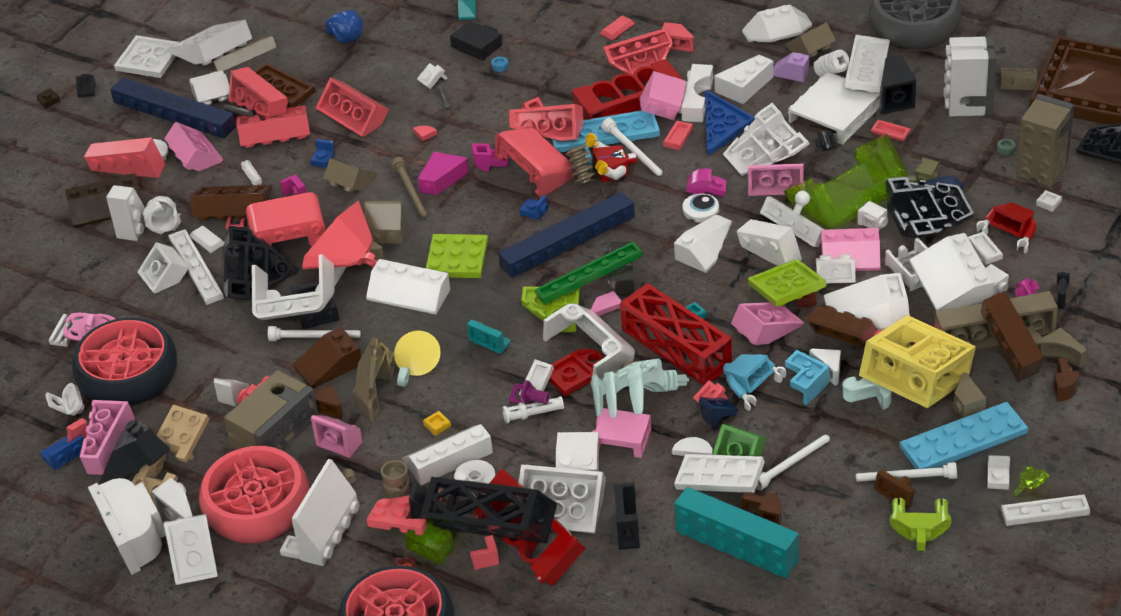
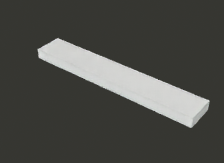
M186 229L168 235L175 251L189 267L187 272L205 304L208 305L224 299L223 293Z

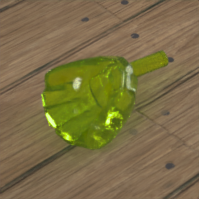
M1032 466L1026 467L1019 475V482L1021 484L1013 494L1017 496L1024 488L1032 489L1042 485L1049 478V473L1041 469H1035Z

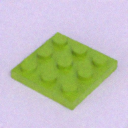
M433 234L426 269L448 273L449 277L481 278L488 245V235Z
M798 259L747 278L748 285L776 307L783 306L792 300L800 299L807 294L827 287L824 278Z

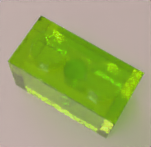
M427 522V528L423 535H416L414 530H408L404 534L407 550L439 565L455 549L453 535L446 530L435 527Z

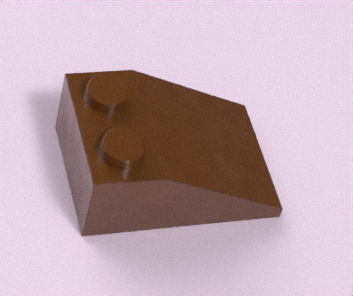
M339 327L324 334L293 364V367L309 387L315 388L357 368L361 359L360 348L342 327Z

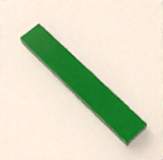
M633 241L535 289V295L545 305L643 257V252Z

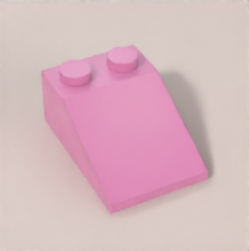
M771 302L739 304L731 324L737 328L739 333L745 335L750 343L760 345L769 344L802 327L804 322L784 305L776 307Z

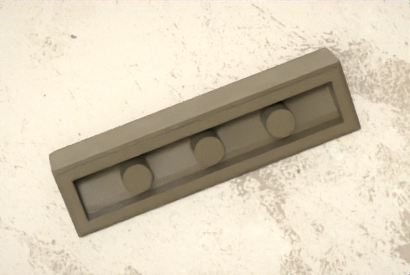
M264 36L237 48L233 52L225 53L219 59H212L210 65L216 72L225 71L276 48L273 36Z

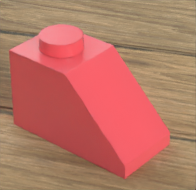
M664 22L662 29H668L673 42L670 49L693 52L694 36L682 24Z

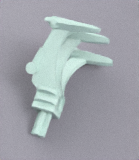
M660 359L634 362L618 370L615 374L614 371L604 373L603 380L598 378V375H593L591 387L596 415L598 417L602 414L604 394H606L610 417L616 418V393L622 388L629 386L633 411L635 415H639L643 412V388L651 392L677 390L678 386H687L689 378L686 377V374L677 375L676 370H663Z

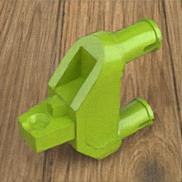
M898 498L892 500V514L889 518L890 525L906 539L916 541L917 551H925L926 541L934 540L951 526L952 520L948 514V501L942 499L943 505L941 506L940 499H937L934 502L935 513H905V500L900 498V505H898Z

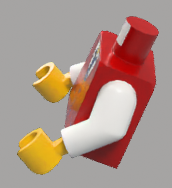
M588 133L586 136L587 146H593L594 164L602 183L618 180L628 175V165L637 163L636 154H625L622 146H606L599 141L596 142L597 137L593 133Z

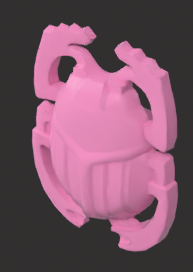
M71 313L66 323H69L71 320L73 327L67 331L65 326L63 334L65 338L81 341L82 337L93 328L115 318L105 314ZM72 331L78 336L72 335L70 332Z

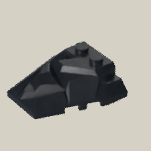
M907 177L889 178L886 180V193L889 197L887 208L902 236L912 238L933 236L974 215L971 206L958 185L939 182L936 185H928L926 180H920L919 183L909 182Z

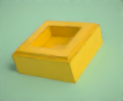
M438 411L424 419L423 425L436 436L451 427V422Z

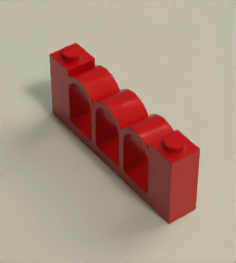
M664 59L652 63L651 66L640 67L636 69L634 74H619L611 82L598 81L590 87L585 85L573 89V104L583 106V118L585 120L636 112L641 110L639 98L645 89L642 83L649 81L653 71L678 79L682 78L668 60ZM630 89L635 93L624 97L620 90ZM605 96L612 98L613 101L602 104L598 98Z
M503 468L489 482V484L524 488ZM492 501L489 504L499 512L505 509L510 502ZM480 508L474 510L473 515L477 519L488 517ZM523 515L508 523L521 524ZM555 517L551 529L558 536L537 558L533 559L532 554L535 547L539 544L538 542L515 541V539L503 538L507 544L519 551L521 558L531 565L530 567L536 572L534 577L542 584L547 582L551 586L559 580L586 549Z

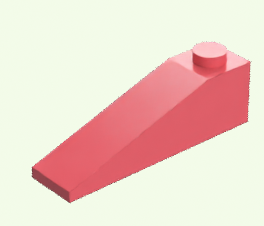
M568 104L509 110L510 128L521 129L531 127L536 129L543 137L558 141L578 140L583 126V106Z

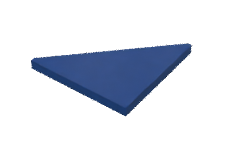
M708 90L705 91L707 155H711L744 132V128L747 125L750 126L755 120L754 116Z

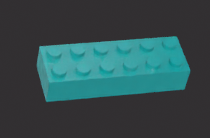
M686 487L674 502L675 531L681 535L693 538L700 543L707 544L719 551L733 555L737 559L747 561L756 567H761L786 579L799 562V533L689 487Z

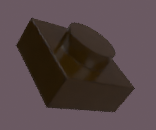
M51 88L36 95L37 101L45 108L60 102L59 95Z

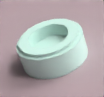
M400 368L397 379L398 386H407L410 375L409 368Z

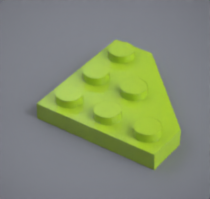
M523 287L522 306L543 322L544 319L568 304L579 305L580 288L544 305L535 295L534 290L539 287ZM573 323L561 332H576L577 324Z

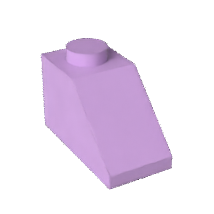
M795 52L789 54L776 63L773 68V76L804 82L809 74L810 56Z

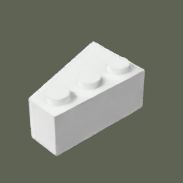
M113 185L106 198L116 237L137 241L145 228L144 216L142 214L145 206L134 188Z

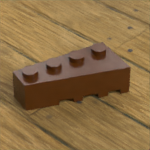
M1003 291L983 300L981 314L985 320L987 319L991 331L1017 382L1039 373L1044 357L1006 292Z

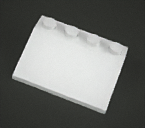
M246 20L218 24L167 48V52L193 64L202 63V65L212 63V59L223 57V53L233 52L236 50L235 47L246 45L247 41L252 39Z
M965 233L946 237L910 259V264L936 312L980 303L993 296L994 282Z
M331 459L327 460L292 517L300 559L320 566H324L327 559L331 558L334 547L341 541L344 530L349 527L353 515L359 510L356 492Z
M521 464L519 483L524 488L541 491L558 503L554 517L568 531L596 533L606 482L603 472Z

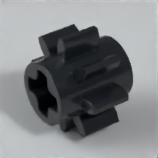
M831 130L818 133V138L815 139L817 148L821 147L823 151L834 149L836 147L835 143L838 142L837 134L831 133Z

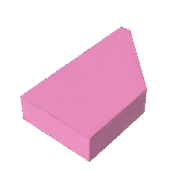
M612 291L597 297L591 310L596 315L601 316L619 309L620 302L622 301Z

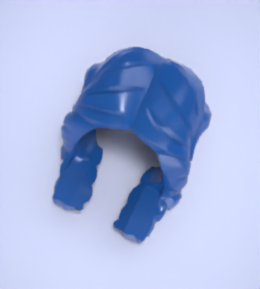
M354 10L336 13L324 21L326 33H333L341 43L355 41L363 32V21Z

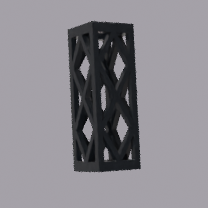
M431 477L420 516L442 530L486 536L493 535L494 537L547 544L558 503L537 489ZM450 494L447 506H445L439 499ZM458 496L470 497L469 499H466L456 504ZM492 501H502L516 504L497 512L489 503ZM435 503L444 514L432 513ZM477 508H480L488 516L484 519L462 517ZM523 515L521 524L508 523Z

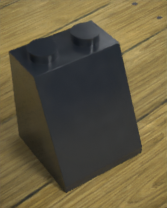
M899 55L885 58L881 82V115L915 108L916 78L904 57Z

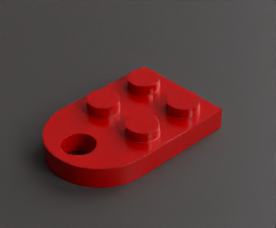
M593 349L574 351L551 364L554 370L549 378V382L564 396H567L591 383L593 365L604 357L600 352Z

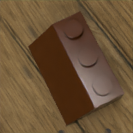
M828 305L826 307L818 306L806 320L814 333L865 349L866 341L872 338L877 330L871 319L866 317L856 318L850 312L844 311L841 313L836 308Z

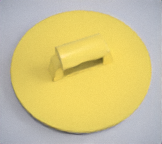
M412 331L405 334L397 342L394 350L395 361L398 367L409 368L410 375L413 376L424 375L432 371L438 364L441 354L436 338L425 331Z

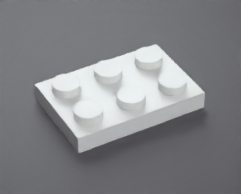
M206 514L164 522L175 584L218 577Z

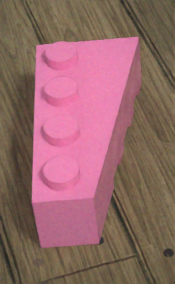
M92 400L93 409L89 414L90 422L89 426L86 427L87 435L83 441L80 459L87 474L103 475L121 432L125 430V426L130 421L135 420L128 401Z

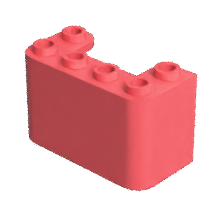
M312 192L250 204L246 208L249 229L253 232L252 234L261 241L264 240L271 247V243L308 236L310 246H313L326 231L318 197Z

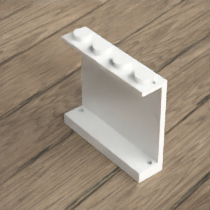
M827 72L789 107V123H792L798 116L821 124L837 131V143L843 145L881 107V92L869 93L865 90H850L844 87L845 78Z

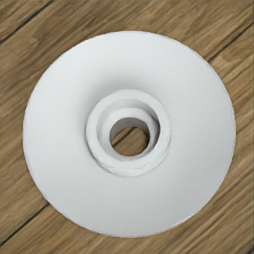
M471 460L461 464L456 469L454 479L489 484L495 477V470L488 462Z

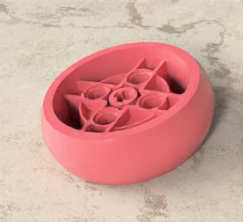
M268 446L240 448L222 456L204 475L199 490L200 511L202 514H206L208 525L218 535L228 540L244 544L270 541L282 536L293 528L292 517L310 490L309 481L298 461L280 449Z

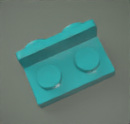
M472 319L467 323L468 338L473 343L498 354H501L511 343L510 339L503 337L502 332L490 328L483 323Z

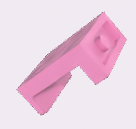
M603 408L601 416L597 417V428L592 431L599 432V448L601 444L633 448L634 457L642 458L651 432V415H635L634 412L617 410V417L611 418L609 410Z

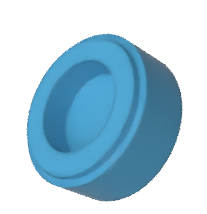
M496 57L491 61L492 69L496 72H503L509 67L508 59L505 57Z

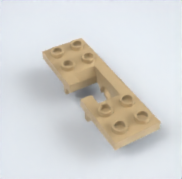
M173 405L157 436L170 448L167 453L176 455L175 457L179 461L187 463L188 459L193 460L194 458L192 452L209 421V417L205 414ZM166 454L150 467L147 464L141 467L139 473L135 475L132 481L135 486L143 482L153 503L154 499L151 491L170 478L176 482L178 480L176 475L168 472L163 480L154 478L161 472L166 460Z

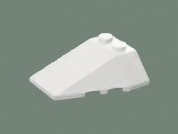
M771 103L755 115V120L752 124L744 128L745 132L740 138H736L723 155L738 173L743 176L748 174V165H771L797 154L810 143L800 132L796 133L785 121L782 113Z

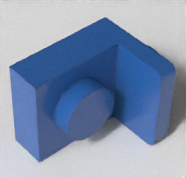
M317 139L315 142L317 149L310 160L311 166L327 168L329 159H333L335 156L333 141Z
M542 195L539 201L528 198L520 208V215L540 220L549 209L547 196Z

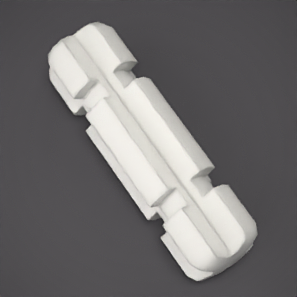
M249 160L242 161V169L252 184L261 185V177Z

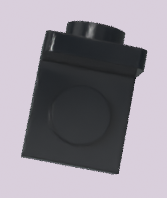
M83 74L76 76L78 98L95 96L96 81L93 75Z

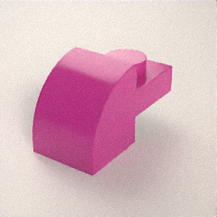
M471 144L474 163L480 170L489 172L490 166L507 167L508 159L499 160L495 156V150L490 149L489 144Z
M698 169L689 175L686 192L693 194L709 192L723 197L726 192V180L712 176V169Z

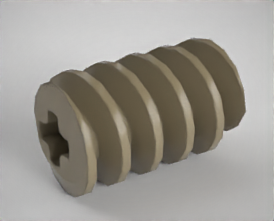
M587 144L572 148L566 153V156H572L568 163H574L570 170H576L572 177H578L574 184L596 180L591 179L595 172H589L593 165H587L591 158H585L589 151H583Z

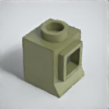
M922 158L921 164L915 170L917 183L920 180L928 181L937 178L939 173L935 171L939 166V162Z

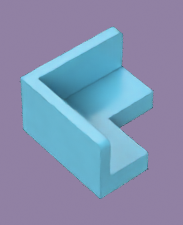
M798 350L785 361L786 368L797 372L790 380V387L802 392L803 404L808 405L829 384V365Z

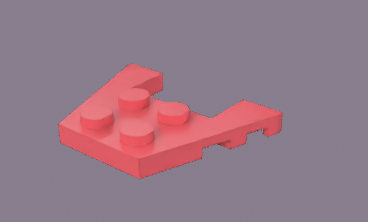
M410 495L378 500L366 519L368 527L391 530V527L400 528V532L407 533L408 530H414L416 535H423L427 528L426 519H411Z

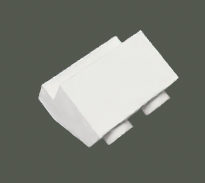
M223 70L189 80L192 93L197 102L211 105L212 101L218 100L222 102L229 99V83Z

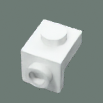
M429 63L417 80L431 90L440 77L444 80H447L448 77L443 74L445 70L439 65L435 67Z

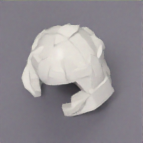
M158 196L150 200L142 213L145 226L161 235L164 232L175 231L181 223V213H177L176 204L167 196Z

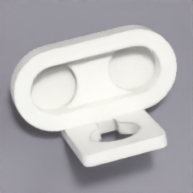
M69 383L64 388L62 398L49 392L45 394L48 406L64 414L74 416L81 414L84 410L79 388L73 383ZM52 399L55 400V401H56L58 404H60L61 406L56 405V404L52 401Z

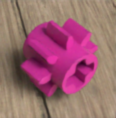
M1027 278L1016 283L1017 289L1014 290L1016 297L1037 294L1035 290L1039 289L1036 280L1031 282Z

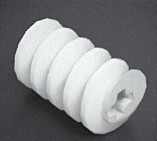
M843 50L833 51L821 56L814 62V71L819 77H822L827 72L833 74L843 72L849 66V57Z

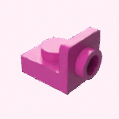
M296 174L280 181L284 196L291 193L293 195L307 193L304 183Z

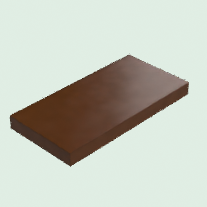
M268 63L255 71V73L287 97L288 108L296 107L316 92L314 86Z

